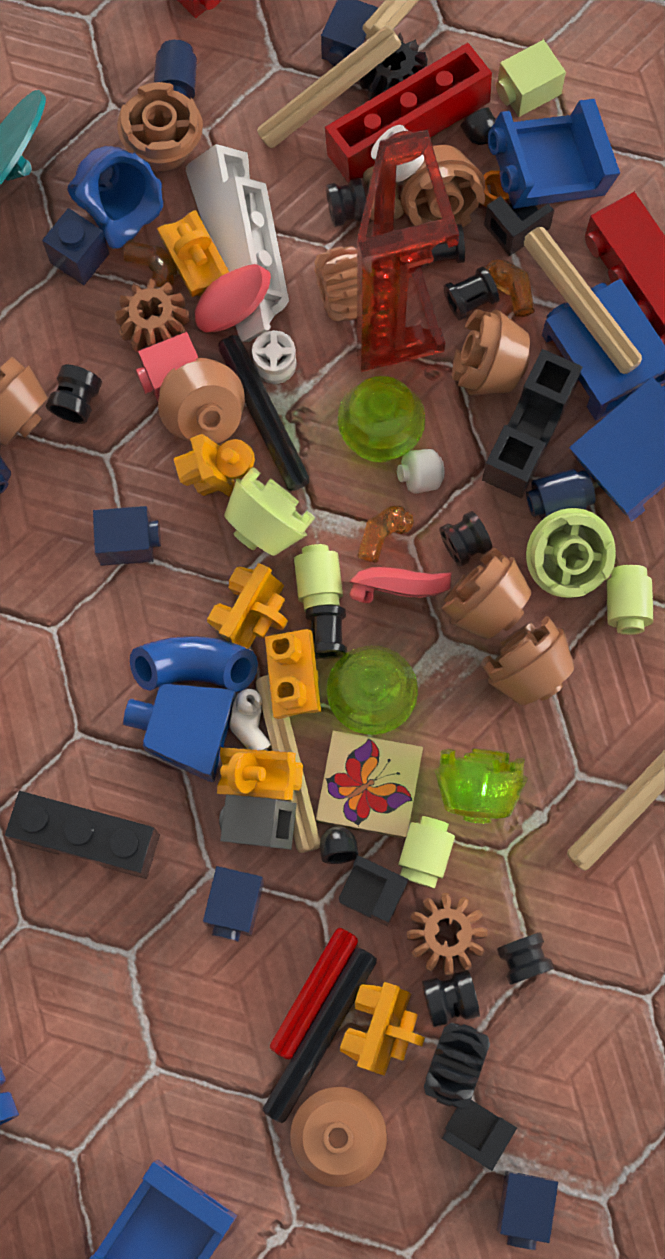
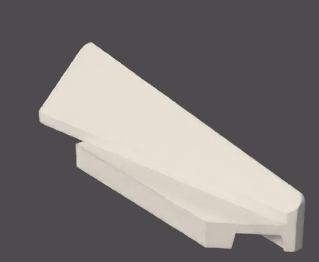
M215 144L186 166V173L201 220L229 272L252 264L260 265L270 272V285L264 299L251 315L235 325L241 341L250 342L271 328L269 323L277 313L285 308L289 298L266 183L250 179L247 152Z

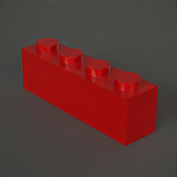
M467 42L325 126L328 157L348 183L351 179H362L364 172L368 168L380 165L371 157V151L376 141L388 129L396 125H403L409 131L410 140L413 143L421 144L488 104L491 100L492 72Z
M634 191L590 215L585 233V242L591 254L596 258L600 257L608 268V276L611 283L619 279L623 281L665 345V235Z

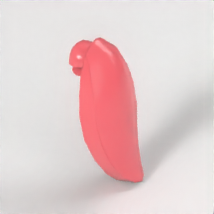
M252 264L235 269L212 282L201 295L194 310L197 327L203 332L211 333L226 330L242 322L256 310L264 299L270 285V272L260 265Z
M370 567L358 571L349 581V583L353 584L350 597L352 600L369 604L374 599L375 590L404 597L423 598L437 596L451 589L452 572L429 574L392 567Z

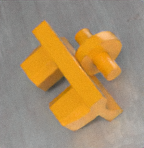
M196 210L188 213L184 218L175 223L162 225L157 228L163 244L192 297L196 295L201 296L212 282L220 276L229 273Z
M204 434L190 438L193 451L174 458L180 482L185 486L194 484L197 492L202 496L219 490L230 497L235 485L234 479L243 478L254 465L255 457L252 448L244 441L238 439L228 440L220 446Z
M258 563L254 570L244 567H236L229 579L228 588L239 596L233 608L221 603L214 605L207 618V623L226 641L249 649L256 636L262 639L265 637L270 626L279 630L285 628L288 620L279 613L285 601L279 595L284 585L271 574L272 570L269 567Z
M304 629L265 636L273 717L282 719L298 714L321 712L318 687L319 675L318 670H316L312 631Z
M220 747L222 767L220 770L221 779L217 785V794L292 800L293 790L299 791L302 787L303 765L300 762H295L296 753Z
M384 982L382 987L362 984L355 1000V1009L373 1015L368 1033L348 1028L344 1034L340 1052L358 1061V1067L385 1076L391 1057L404 1061L409 1043L423 1047L425 1037L413 1033L418 1014L406 1011L411 993L387 982Z

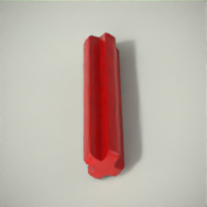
M343 928L335 930L270 1044L272 1052L286 1060L292 1059L358 944V938L354 934Z

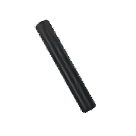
M231 335L222 339L218 343L219 352L226 366L239 377L244 388L245 404L288 490L296 491L309 484V475L240 337Z
M357 948L348 960L263 1107V1112L279 1123L287 1120L354 1004L360 986L366 983L377 964V958L362 948Z

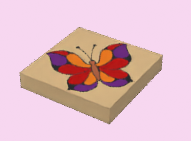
M333 730L316 822L406 839L423 747Z

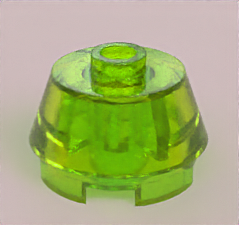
M375 376L353 387L343 398L338 411V427L345 443L357 455L374 462H388L391 459L408 453L418 443L425 427V411L421 400L410 387L392 377Z
M363 646L349 651L334 665L327 682V698L336 718L349 729L368 735L387 733L402 725L411 715L418 696L417 679L410 664L397 652L382 646Z
M472 748V752L465 753L464 757H455L456 750L453 749L441 751L440 765L434 771L446 811L461 815L463 820L472 823H490L491 819L506 818L512 815L528 780L524 775V758H516L514 761L509 762L510 753Z

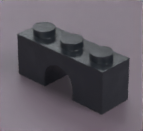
M544 349L541 350L523 386L516 409L508 425H504L486 461L482 481L521 499L523 498L577 387L582 366Z
M19 790L5 836L20 845L57 855L62 853L99 864L107 869L147 879L160 834L154 827Z

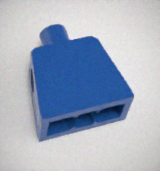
M161 684L154 704L135 699L128 701L123 725L146 731L143 748L148 754L214 783L221 760L220 747L224 748L230 728L232 704L235 702L236 694L235 691L229 689Z

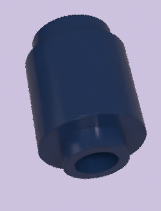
M174 39L165 41L160 46V50L155 56L154 83L172 84L174 91L185 95L189 99H193L196 87L197 57L189 43Z
M570 469L532 480V490L526 491L527 504L533 517L540 516L541 520L562 509L578 508L586 510L587 506L593 505L596 502L593 483L586 470L576 472L575 469Z

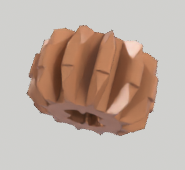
M341 246L326 250L325 253L317 255L314 269L317 278L316 284L328 316L333 321H350L370 313L373 300L371 283L368 278V270L365 268L363 257L360 256L359 251L354 246L344 248Z
M150 278L147 283V289L141 290L140 286L133 283L131 287L133 296L120 295L119 303L122 309L116 311L115 320L121 326L119 333L122 340H131L132 348L136 352L146 345L150 347L186 332L183 325L189 323L190 316L189 311L184 309L186 305L185 298L181 293L173 294V287L169 282L160 289H157L155 281Z
M443 893L440 901V910L437 909L430 898L423 901L424 909L429 914V918L419 912L412 913L410 919L415 924L424 927V929L407 931V939L412 941L423 940L424 944L416 947L411 954L415 959L421 957L427 951L432 955L426 963V970L433 971L438 959H443L444 974L449 976L453 974L454 958L457 959L463 970L466 971L471 968L472 965L464 952L465 950L474 956L481 957L483 955L484 949L472 942L471 939L486 938L488 930L471 927V924L477 922L483 914L480 910H476L466 917L463 911L468 906L469 900L462 897L455 910L450 908V894ZM447 922V928L451 924L457 927L459 932L454 937L456 945L447 947V941L443 945L437 942L435 937L440 931L438 924Z

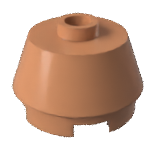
M155 82L140 86L138 94L132 97L125 105L123 104L117 121V130L122 144L130 153H136L140 158L148 162L152 170L169 171L179 167L188 159L201 138L203 121L192 98L189 99L185 95L174 91L172 84Z
M448 145L428 147L425 149L426 157L422 165L403 182L401 194L402 208L417 228H420L421 224L437 227V230L453 229L455 224H462V227L472 221L470 214L478 207L479 203L484 204L485 180L483 174L455 147Z
M477 309L471 314L464 328L472 331L466 337L462 351L458 349L455 351L452 379L459 381L457 386L467 388L470 395L510 393L516 387L520 378L523 377L529 365V334L497 309L492 312Z
M11 357L0 367V444L7 446L19 433L26 438L43 419L37 412L48 400L30 365L25 368L14 357Z
M197 358V361L185 364L177 370L173 368L162 382L158 399L159 415L166 429L177 438L187 442H191L190 438L200 434H204L217 444L232 436L239 426L245 402L244 388L236 373L226 365L207 358Z
M497 548L491 549L480 558V561L485 564L484 567L479 565L467 576L464 574L445 596L444 601L446 604L441 607L451 617L450 624L484 639L492 638L502 629L505 631L511 629L523 616L524 611L522 608L531 595V590L514 557L507 558Z
M548 616L540 621L542 625L538 629L530 622L515 631L501 642L503 646L500 650L501 654L495 660L489 655L481 662V666L489 675L488 683L521 706L530 704L538 699L544 701L555 695L563 687L562 682L574 670V663L564 629H557Z
M330 1087L314 1093L299 1107L291 1125L290 1142L296 1162L311 1179L326 1186L347 1187L363 1181L378 1167L386 1149L387 1130L380 1110L366 1095L351 1088Z

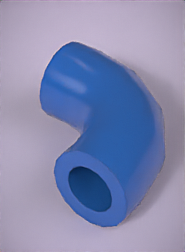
M201 636L170 637L141 645L132 650L129 661L134 679L144 690L148 691L160 687L161 684L198 681L213 683L239 692L251 684L258 668L257 656L252 650L223 639Z

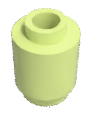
M325 544L303 547L302 554L294 557L298 601L303 603L304 611L306 612L308 608L315 606H340L339 599L343 597L338 553L329 551L328 545Z
M621 565L614 567L611 578L606 581L607 623L612 627H616L617 632L620 634L633 635L643 633L645 631L644 627L653 623L652 579L647 576V568L644 566Z
M422 816L420 824L410 823L398 863L399 866H402L401 876L409 879L408 881L435 889L438 878L443 879L455 835L447 832L448 823Z

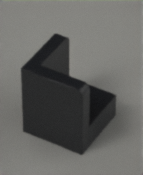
M500 196L487 205L484 226L507 254L511 256L524 247L525 236L537 227H543L546 231L550 229L554 209L549 204H546L539 210L535 205L513 208L511 203L508 205Z
M357 855L353 863V869L339 896V903L388 927L409 879Z
M471 1100L470 1104L465 1108L455 1109L440 1138L493 1171L517 1127Z

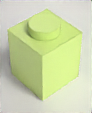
M542 40L500 62L496 90L501 101L507 106L511 105L518 117L560 96L566 71L545 40Z

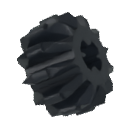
M399 33L400 48L359 80L361 89L368 90L370 100L427 67L428 58L426 52H418L419 45L416 39L405 44L403 43L404 39L401 33Z
M451 1022L445 1026L424 1083L425 1094L436 1099V1102L448 1107L454 1106L463 1109L468 1106L490 1047L488 1036L478 1032L476 1028L465 1024L459 1025Z

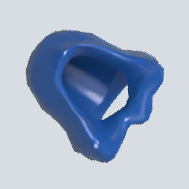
M103 146L92 150L79 163L76 176L67 188L72 200L86 210L98 227L103 230L108 246L112 249L121 248L127 242L134 239L144 225L151 223L159 216L164 206L161 180L155 177L149 163L140 158L136 153H130L120 147Z

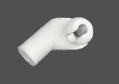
M242 690L236 695L235 702L232 704L230 729L246 749L268 751L271 748V743L259 729L262 698L256 690Z

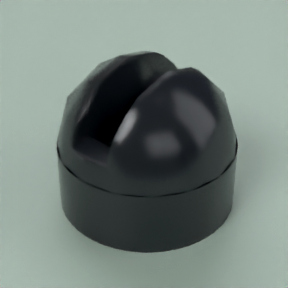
M486 107L466 118L460 127L473 144L484 145L488 144V133L496 119L489 107Z
M333 826L322 835L320 842L322 862L342 864L353 861L357 855L359 856L355 836L345 827Z

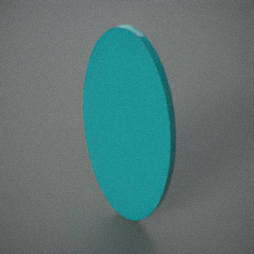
M34 90L25 96L0 124V185L4 180L10 181L29 175L32 171L30 162L22 156V153L32 138L45 108L46 96L40 90Z

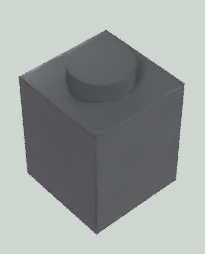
M226 794L225 806L222 808L219 817L220 841L291 850L297 803L278 799Z

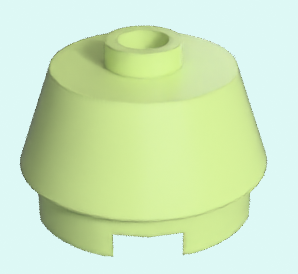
M252 467L242 480L236 479L224 517L236 529L233 533L234 536L252 550L259 547L268 554L275 556L306 537L307 533L305 530L315 517L308 511L301 516L295 508L299 501L272 479L266 485L258 481L257 477L261 473Z
M578 508L562 509L545 517L533 530L526 550L528 570L537 585L552 595L565 598L584 596L600 586L612 573L616 558L614 538L607 524L596 514Z

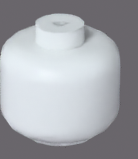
M433 449L407 451L402 457L401 465L397 467L399 481L406 482L408 490L414 494L436 490L444 480L443 461Z

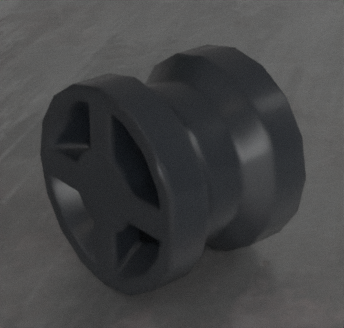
M360 178L351 179L348 185L338 186L335 183L326 185L327 202L334 227L343 226L345 221L355 219L358 222L368 220L367 202Z
M473 511L464 514L461 522L455 525L447 523L439 529L447 551L459 567L468 564L471 556L477 553L486 554L493 549L485 526Z
M541 932L497 948L499 957L507 962L509 968L507 979L510 985L554 969L551 959L545 957L541 947L544 940Z

